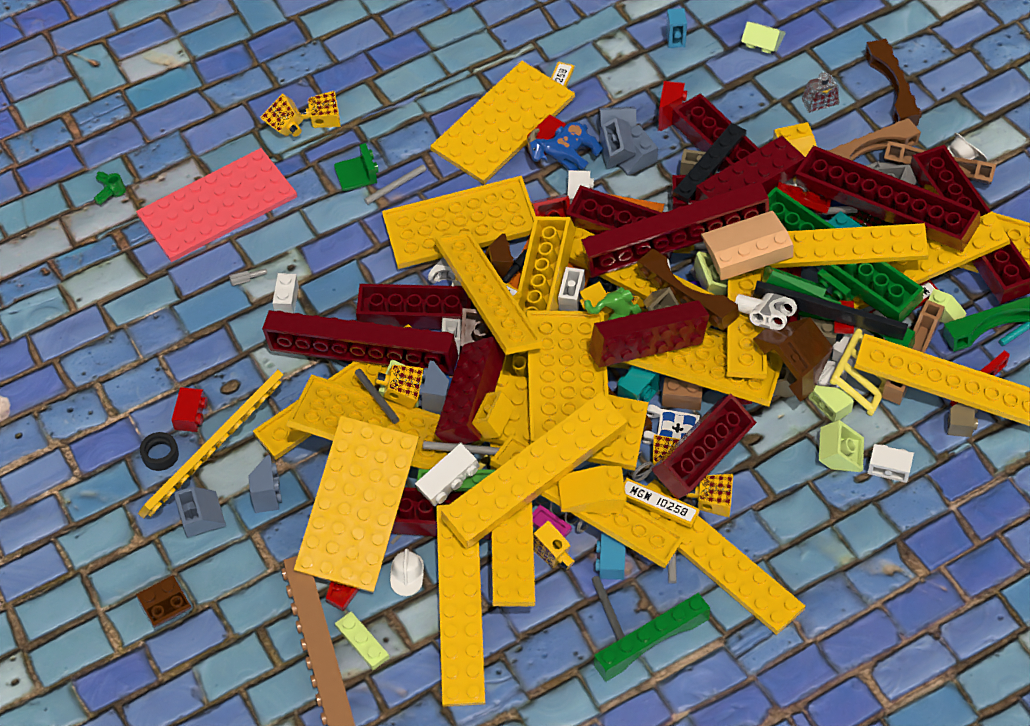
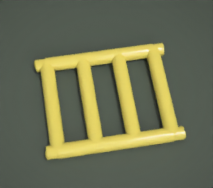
M857 328L829 382L833 385L837 384L867 410L866 413L873 416L882 399L887 379L876 376L881 380L877 388L847 363L851 356L855 359L857 358L858 351L855 347L858 341L861 343L863 338V331ZM843 370L874 395L871 403L840 377Z

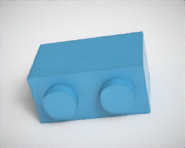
M667 9L666 36L668 48L686 47L687 20L685 9Z
M601 533V541H597L596 553H600V559H596V571H600V579L624 580L625 545L609 535Z

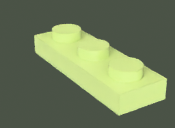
M352 612L335 623L337 630L372 670L389 659V654Z

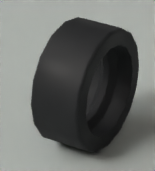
M152 433L145 437L140 445L142 461L151 470H166L176 463L179 456L177 443L173 436L168 433ZM166 444L170 446L171 451L163 458L153 459L148 456L149 450L156 445Z

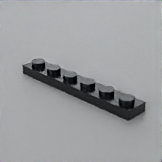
M730 123L673 190L672 196L688 204L696 195V186L714 174L746 136L747 130Z

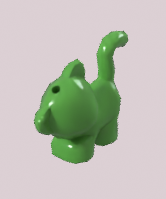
M623 287L606 294L604 299L599 301L595 307H592L590 300H585L584 302L585 309L589 314L597 315L605 306L614 310V313L611 314L608 320L642 313L639 305H634L631 302L634 298L629 290H624Z

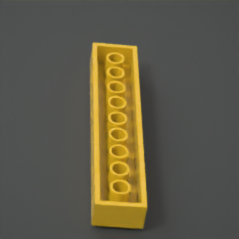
M535 216L518 287V290L522 292V297L516 301L525 315L527 310L558 311V296L565 269L568 267L576 231L571 217ZM527 351L507 354L500 374L528 379Z
M600 392L441 511V519L464 547L469 549L623 433L626 429L627 420L605 395Z

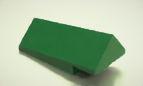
M765 266L762 282L841 304L833 296L825 294L826 289L816 282L770 266Z

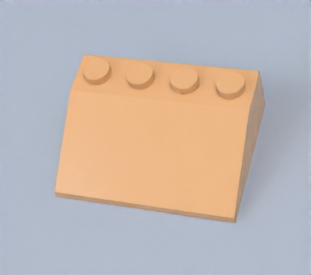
M773 210L701 234L721 281L793 257V243L786 228Z

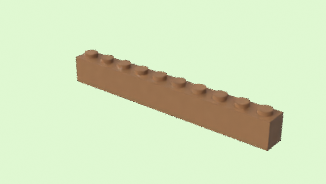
M298 556L284 559L285 568H281L284 580H289L290 585H287L286 589L289 598L293 597L294 603H291L293 615H298L299 620L295 622L298 633L303 632L304 638L300 639L303 651L308 650L309 656L305 657L308 670L313 669L314 675L310 677L313 688L318 687L319 693L315 694L318 707L323 706L324 712L320 713L323 726H355L314 576L294 571Z

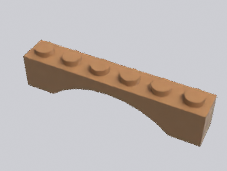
M908 118L827 151L853 161L866 152L886 149L888 141L915 146L918 144L921 132Z
M888 141L884 161L908 165L911 163L912 155L926 150ZM954 157L969 180L986 184L992 183L996 164Z
M926 300L913 329L915 331V344L912 349L926 353L941 322L945 306ZM887 379L882 398L900 405L909 386Z

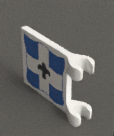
M648 405L646 415L649 418L660 417L658 433L645 431L642 442L644 444H653L654 435L681 439L699 421L700 415L661 409L655 405Z

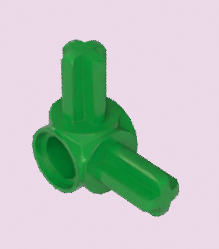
M97 172L96 180L104 184V189L94 197L97 204L101 205L110 196L119 197L126 192L124 182L118 173L108 175L104 172Z

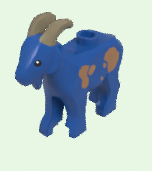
M569 122L564 128L562 126L559 127L553 139H537L536 136L540 131L539 128L531 131L527 139L528 149L534 162H538L541 159L546 161L547 157L544 154L546 153L561 163L568 171H579V168L583 170L589 162L576 152L580 147L591 148L592 153L596 157L603 152V147L597 139L586 132L587 125H582L579 122Z

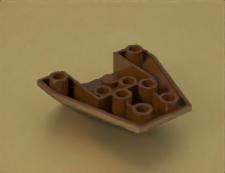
M811 317L789 322L781 330L766 328L753 338L764 355L774 349L795 376L796 380L788 387L800 402L814 391L833 350V346Z

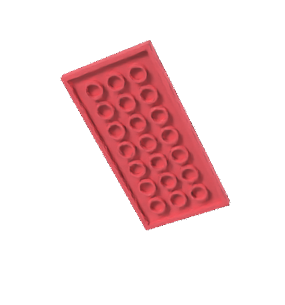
M260 148L137 210L136 213L168 259L173 262L297 198V192L263 149Z

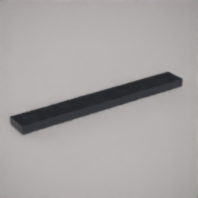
M757 281L753 297L762 299L767 293L781 295L792 299L797 305V310L903 340L908 328V324L762 281ZM784 304V306L792 308L789 304Z

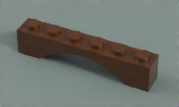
M887 39L866 42L865 57L869 66L883 74L895 90L897 101L892 115L894 122L909 118L915 126H918L919 119L922 117L921 109L917 107L915 96L910 92V85L904 79V72L899 68V62L897 57H894L892 46L889 45Z
M652 248L637 261L638 273L643 279L653 283L656 288L664 289L670 287L675 298L681 304L699 300L710 315L708 321L712 326L718 327L723 331L739 317L738 304L726 296L701 293L682 284L671 272L667 257Z

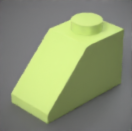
M933 289L928 300L945 306L941 319L942 323L966 317L967 313L952 295Z
M816 385L814 391L808 395V398L832 422L840 420L852 412L854 401L841 388Z

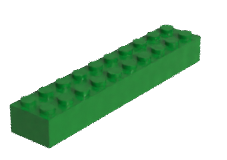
M777 187L768 194L769 211L773 210L787 231L835 229L834 226ZM887 262L814 266L819 271L823 268L851 289L852 294L885 317L902 322L923 301L924 288Z

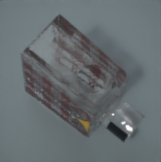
M822 72L819 74V78L808 81L802 97V102L808 113L839 105V89L832 75Z

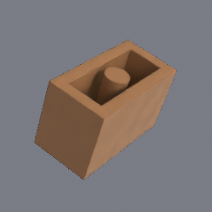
M665 377L662 406L700 411L703 387L683 380Z

